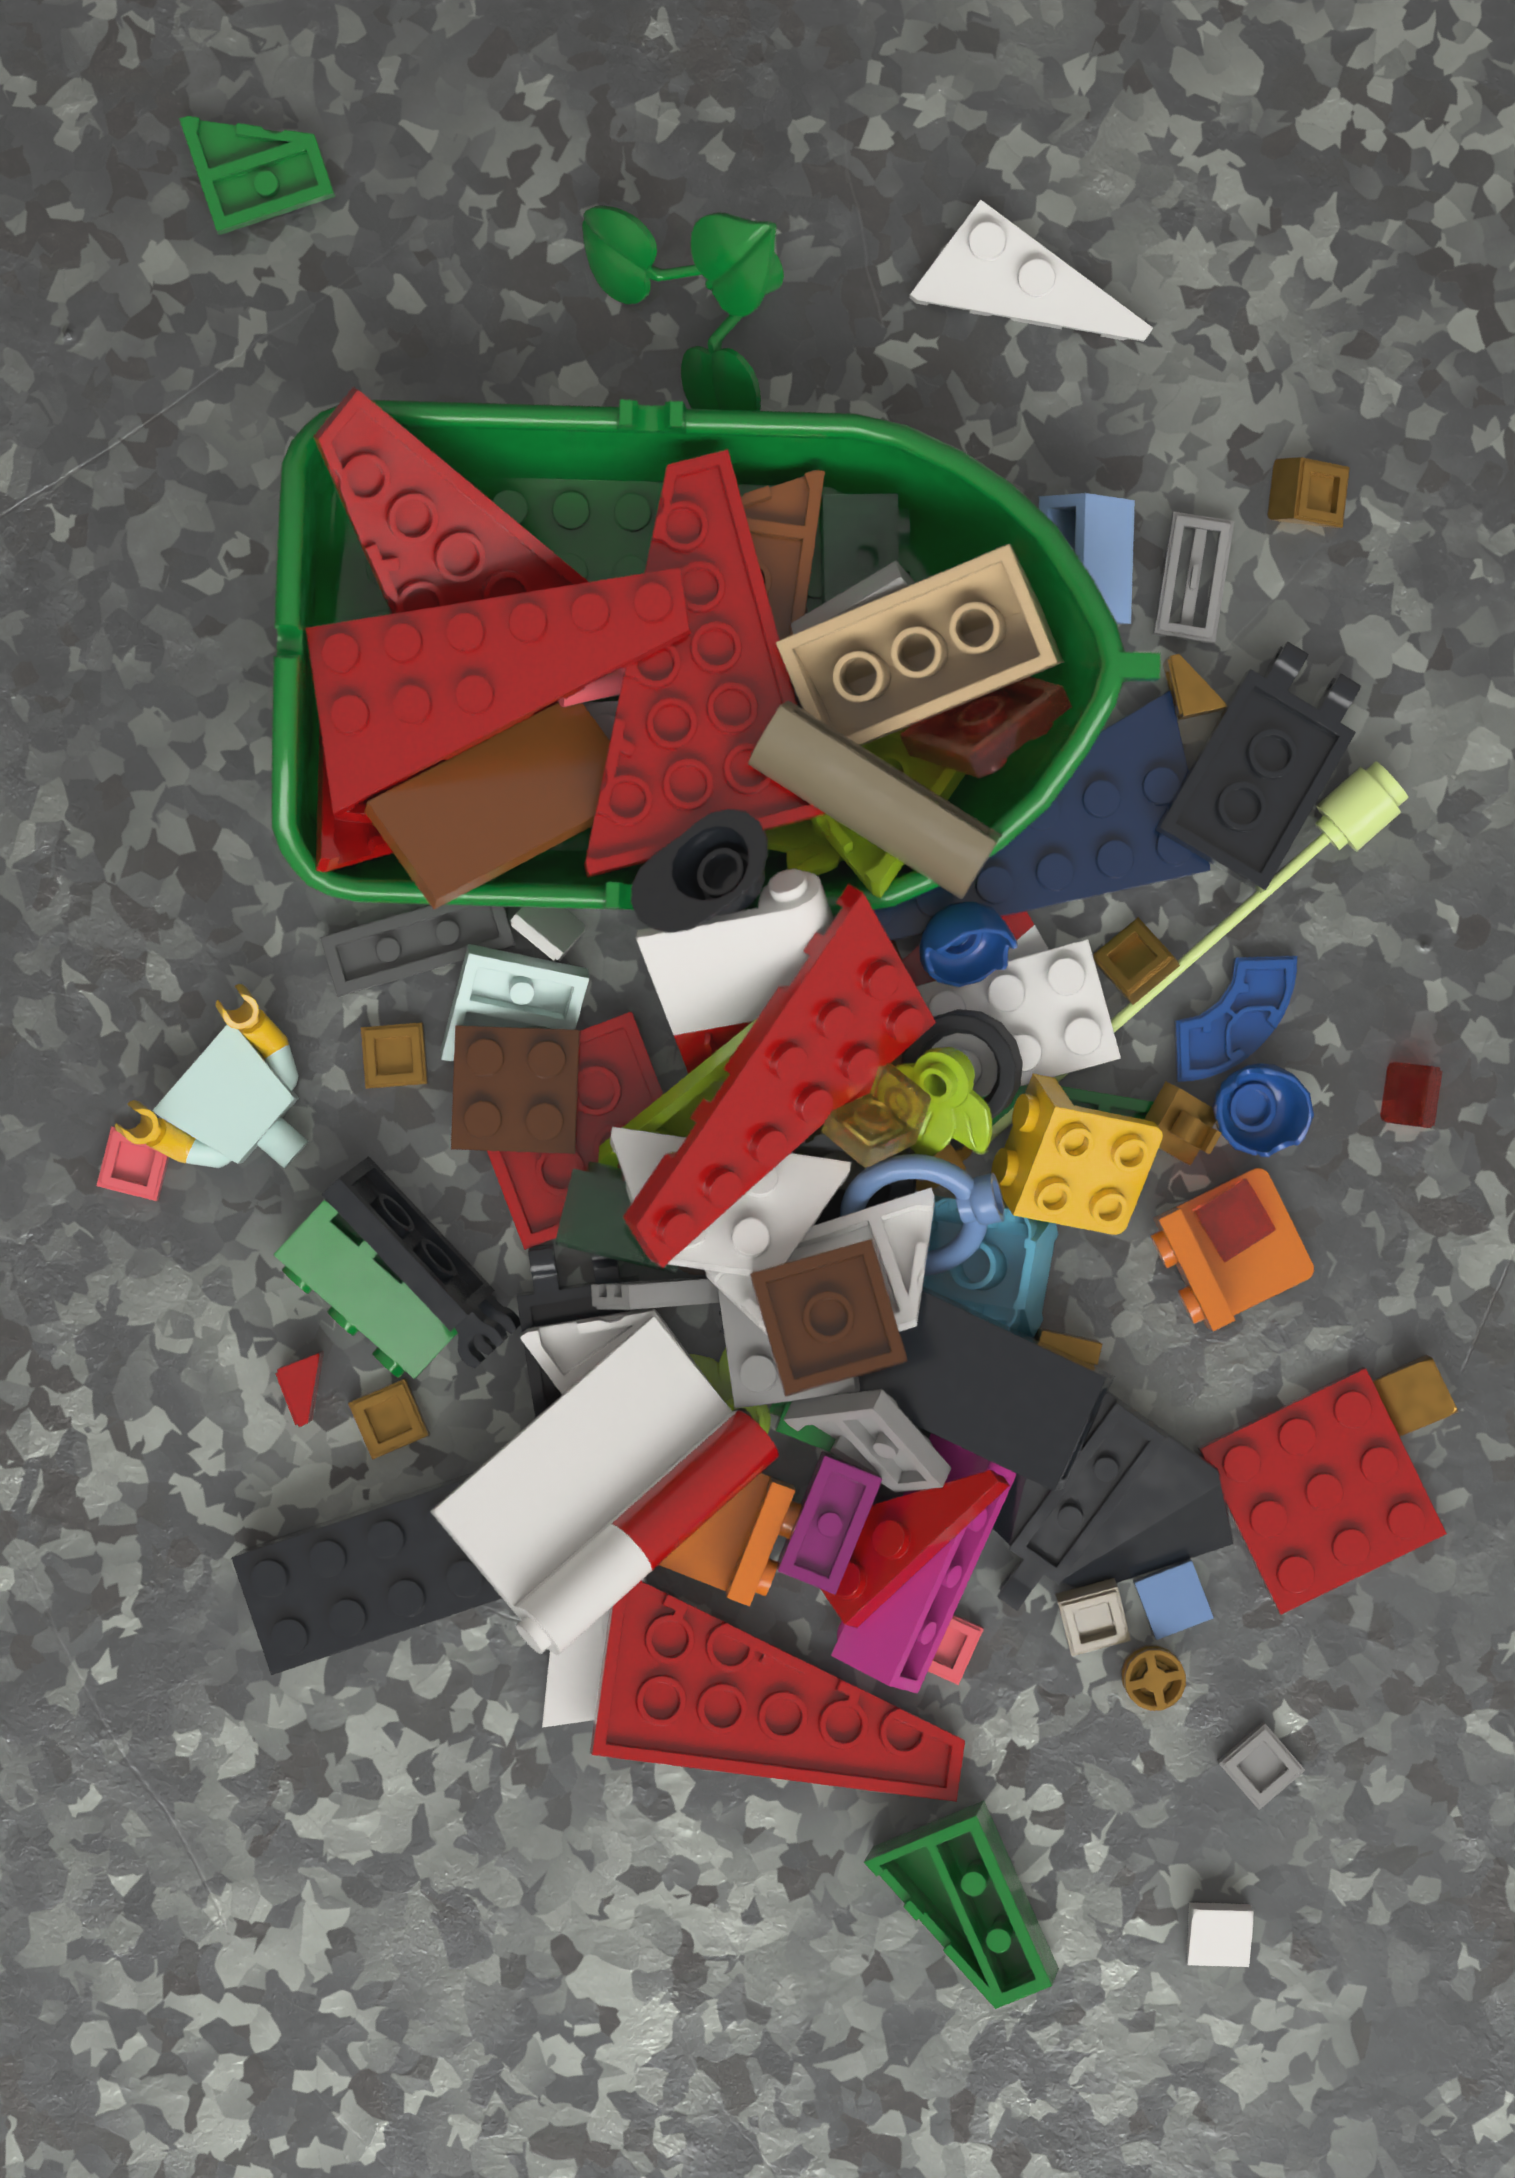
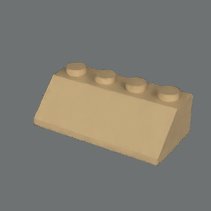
M1010 544L776 642L803 710L860 746L869 744L1064 662L1041 604Z

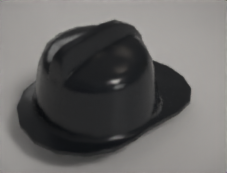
M725 809L712 812L655 853L639 869L632 884L631 904L638 919L651 929L675 933L689 931L709 921L714 916L743 911L751 906L761 893L765 881V863L768 857V838L761 823L745 811Z

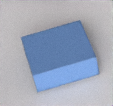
M1191 1559L1133 1580L1156 1640L1214 1618Z

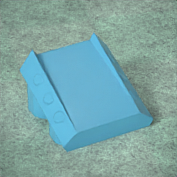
M934 1195L935 1207L928 1251L946 1245L961 1230L963 1222L958 1212L956 1199ZM1004 1207L1005 1220L988 1225L984 1239L974 1254L960 1265L948 1271L924 1276L923 1286L1008 1327L1034 1337L1043 1322V1305L1054 1243L1058 1237L1057 1225L1055 1223L1014 1216L1009 1208Z

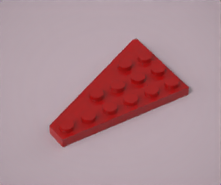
M352 387L313 436L391 614L589 582L358 389ZM558 700L555 701V702H553V703H551V704H549V705H547L546 707H544V708H542V709H540V710L534 712V713H533V716H534L535 714H537V713H539V712H541V711H543V710H545V709H547V708H549V707H551V706H553V705L559 703Z
M728 450L669 464L665 470L644 573L674 568L681 569L691 634L637 661L624 670L584 864L587 877L647 862L655 853L712 812L725 809L745 811L761 823L764 831L821 817L826 814L748 765V761L758 741L779 706L788 700L795 705L797 703L789 673L776 644L780 640Z

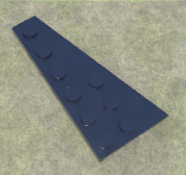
M1171 690L1100 732L1088 755L1050 807L1007 846L987 859L962 900L939 886L894 907L873 910L890 941L922 935L931 918L948 904L973 901L991 906L1001 917L1209 872L1211 869L1208 861L1155 830L1189 772Z

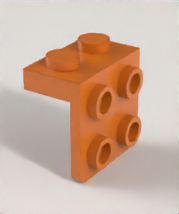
M1251 1169L1153 1217L1159 1232L1150 1235L1152 1242L1166 1269L1174 1265L1178 1268L1186 1285L1185 1288L1178 1291V1294L1193 1324H1196L1203 1320L1206 1328L1211 1331L1218 1330L1236 1321L1235 1315L1308 1280L1313 1275L1314 1265L1269 1173L1264 1169Z
M761 1472L659 1565L726 1591L727 1598L750 1607L755 1593L766 1597L774 1579L778 1561L769 1557L777 1536L788 1539L799 1515L802 1504L792 1501L795 1493L794 1485Z

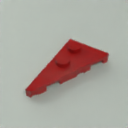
M987 1470L944 1483L942 1488L924 1489L872 1505L836 1595L821 1589L845 1625L858 1628L1010 1486L1005 1477L996 1474L993 1470Z

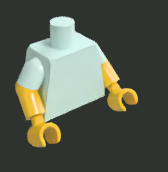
M237 984L235 987L244 999L240 1008L227 1010L219 1000L216 1001L215 1006L227 1024L152 1111L136 1100H132L127 1104L141 1114L140 1123L135 1128L125 1129L120 1124L115 1123V1129L131 1143L138 1145L146 1143L147 1146L180 1163L221 1168L231 1161L240 1164L259 1146L285 1169L309 1142L283 1119V1116L299 1099L293 1091L297 1085L299 1075L286 1035L264 1011L259 1009L248 988L243 984Z

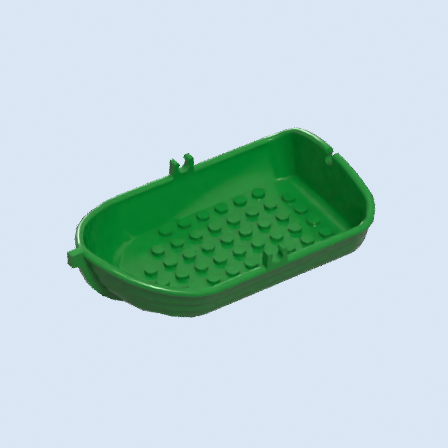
M620 399L618 407L371 400L589 582L643 574L646 568L667 465L724 450L729 451L741 497L747 492L765 486L770 488L803 477L805 473L814 470L825 471L806 603L808 613L894 561H897L914 582L918 583L1010 544L1041 604L1064 662L942 713V715H978L979 706H991L999 710V722L994 734L948 799L950 803L1002 835L989 857L1007 846L1050 807L1091 750L1116 706L1123 682L1158 681L1160 679L1161 653L1124 651L1117 622L1094 579L1058 526L1011 482L969 454L906 424L856 413L687 409L683 401H667L662 406L638 405V401ZM337 406L321 411L302 427L291 440L281 464L274 629H277V655H273L271 827L279 851L291 869L307 886L330 897L361 903L429 904L394 853L328 872L316 871L319 714L306 628L391 614L313 437ZM619 695L589 702L618 701ZM588 828L444 905L634 910L631 904L632 884L639 869L646 862L587 877L584 864L592 828ZM768 849V857L765 863V881L761 893L773 876L787 870L786 852ZM844 860L840 861L835 869L817 875L833 916H837L842 909L836 902L848 884L864 893L873 910L894 907L939 887L938 884L905 863L881 898L871 894ZM761 893L752 905L744 910L758 908Z

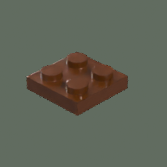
M455 1025L451 1149L575 1154L580 1030Z
M872 1239L750 1273L785 1397L907 1362L906 1353Z

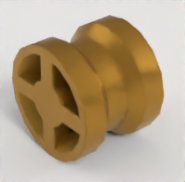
M1144 1645L1133 1650L1125 1659L1121 1669L1122 1684L1130 1699L1139 1707L1149 1711H1161L1173 1706L1182 1697L1186 1687V1673L1181 1662L1171 1651L1159 1645Z

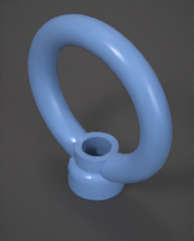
M921 1154L893 1156L867 1167L849 1184L840 1207V1217L864 1210L869 1199L876 1191L889 1183L905 1179L927 1180L940 1184L950 1190L956 1197L957 1208L963 1225L956 1237L949 1243L928 1251L924 1276L943 1273L966 1261L982 1243L988 1225L1005 1220L1003 1198L994 1173L972 1178L966 1171L949 1161Z

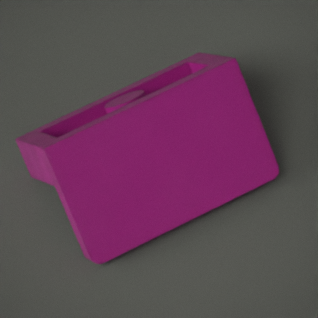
M822 1451L801 1501L802 1505L789 1538H786L777 1560V1571L836 1595L882 1482V1477L835 1459L833 1455Z

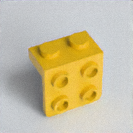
M1033 1073L1025 1094H1021L1014 1105L1012 1114L1013 1126L1005 1147L997 1151L992 1163L991 1173H994L997 1178L1004 1202L1014 1216L1112 1235L1122 1233L1129 1224L1162 1141V1131L1152 1121L1074 1106L1055 1078Z

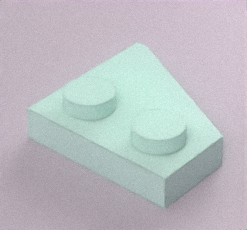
M468 944L440 1049L441 1060L454 1061L455 1025L575 1030L589 981L588 968Z

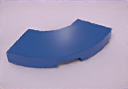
M1297 956L1234 958L1230 982L1219 1000L1198 1016L1174 1021L1176 1082L1195 1081L1225 1072L1247 1059L1266 1041L1274 1029L1277 1028L1290 1003L1297 974Z

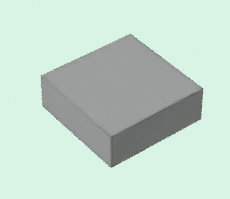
M1264 1721L1217 1761L1258 1810L1264 1807L1305 1771Z

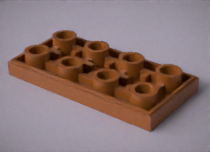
M557 703L367 801L365 813L433 910L590 828L594 821L610 740L583 703L567 707H561Z

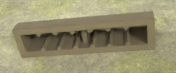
M789 700L779 706L748 761V765L961 900L1002 837L995 830Z

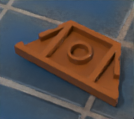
M814 470L805 473L803 477L770 488L765 486L747 492L741 497L779 640L792 636L791 623L805 615L825 471Z

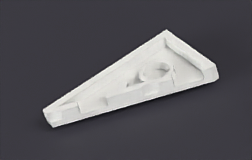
M982 200L978 202L909 297L916 304L928 306L929 303L968 310L972 314L1008 317L1012 321L1062 329V327L1098 333L1101 334V337L1118 340L1131 339L1144 342L1153 330V327Z

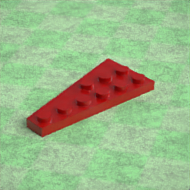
M674 568L306 628L333 814L336 817L355 808L356 804L385 789L388 791L408 780V777L443 759L448 760L533 716L534 712L561 698L566 699L605 675L621 667L624 669L690 635L691 629L681 569Z
M848 884L836 903L842 909L824 936L816 932L803 950L809 958L790 986L778 987L723 1068V1070L729 1073V1076L712 1101L708 1102L703 1098L691 1115L690 1119L696 1122L678 1151L665 1153L623 1215V1219L648 1258L661 1268L666 1266L936 1023L862 891Z
M640 1581L610 1608L590 1746L591 1755L957 1802L965 1746L964 1739L643 1581Z

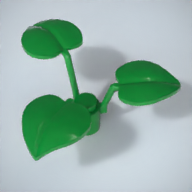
M600 205L586 210L583 214L584 221L582 223L586 256L597 283L611 298L624 304H636L648 297L651 289L650 279L659 282L703 275L707 279L705 282L706 288L712 291L722 309L730 314L709 337L708 349L702 346H693L687 349L683 355L681 380L690 407L692 409L760 411L761 393L753 368L737 351L730 348L722 349V341L743 317L751 314L760 306L765 295L779 289L783 283L784 271L782 263L774 252L777 225L772 222L748 220L728 213L715 212L707 214L695 223L692 230L691 254L694 264L661 269L653 265L657 256L655 238L638 218L622 209Z

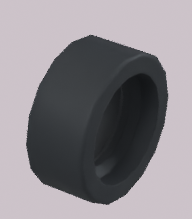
M957 1009L935 1016L936 1023L902 1053L901 1064L916 1063L920 1056L932 1049L933 1045L945 1036L962 1033L971 1034L981 1039L994 1053L998 1066L996 1083L990 1094L983 1099L990 1108L992 1119L995 1118L1011 1104L1021 1085L1023 1061L1016 1039L1002 1022L981 1011Z

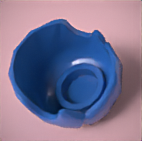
M973 901L953 903L938 911L925 927L920 941V962L923 969L937 982L959 988L981 982L995 970H1005L1008 966L1009 947L1015 949L1018 948V944L1007 923L993 907Z
M1258 1063L1247 1065L1230 1074L1221 1083L1220 1089L1216 1091L1212 1106L1217 1130L1222 1133L1221 1135L1235 1150L1261 1157H1270L1289 1146L1299 1145L1305 1139L1314 1117L1310 1092L1293 1073L1275 1064Z

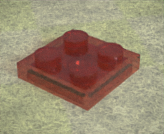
M1027 677L914 724L901 733L900 737L910 756L980 778L999 770L1006 763L1007 757L1028 740L1036 739L1047 733L1052 728L1053 721L1068 711L1072 705L1063 686Z

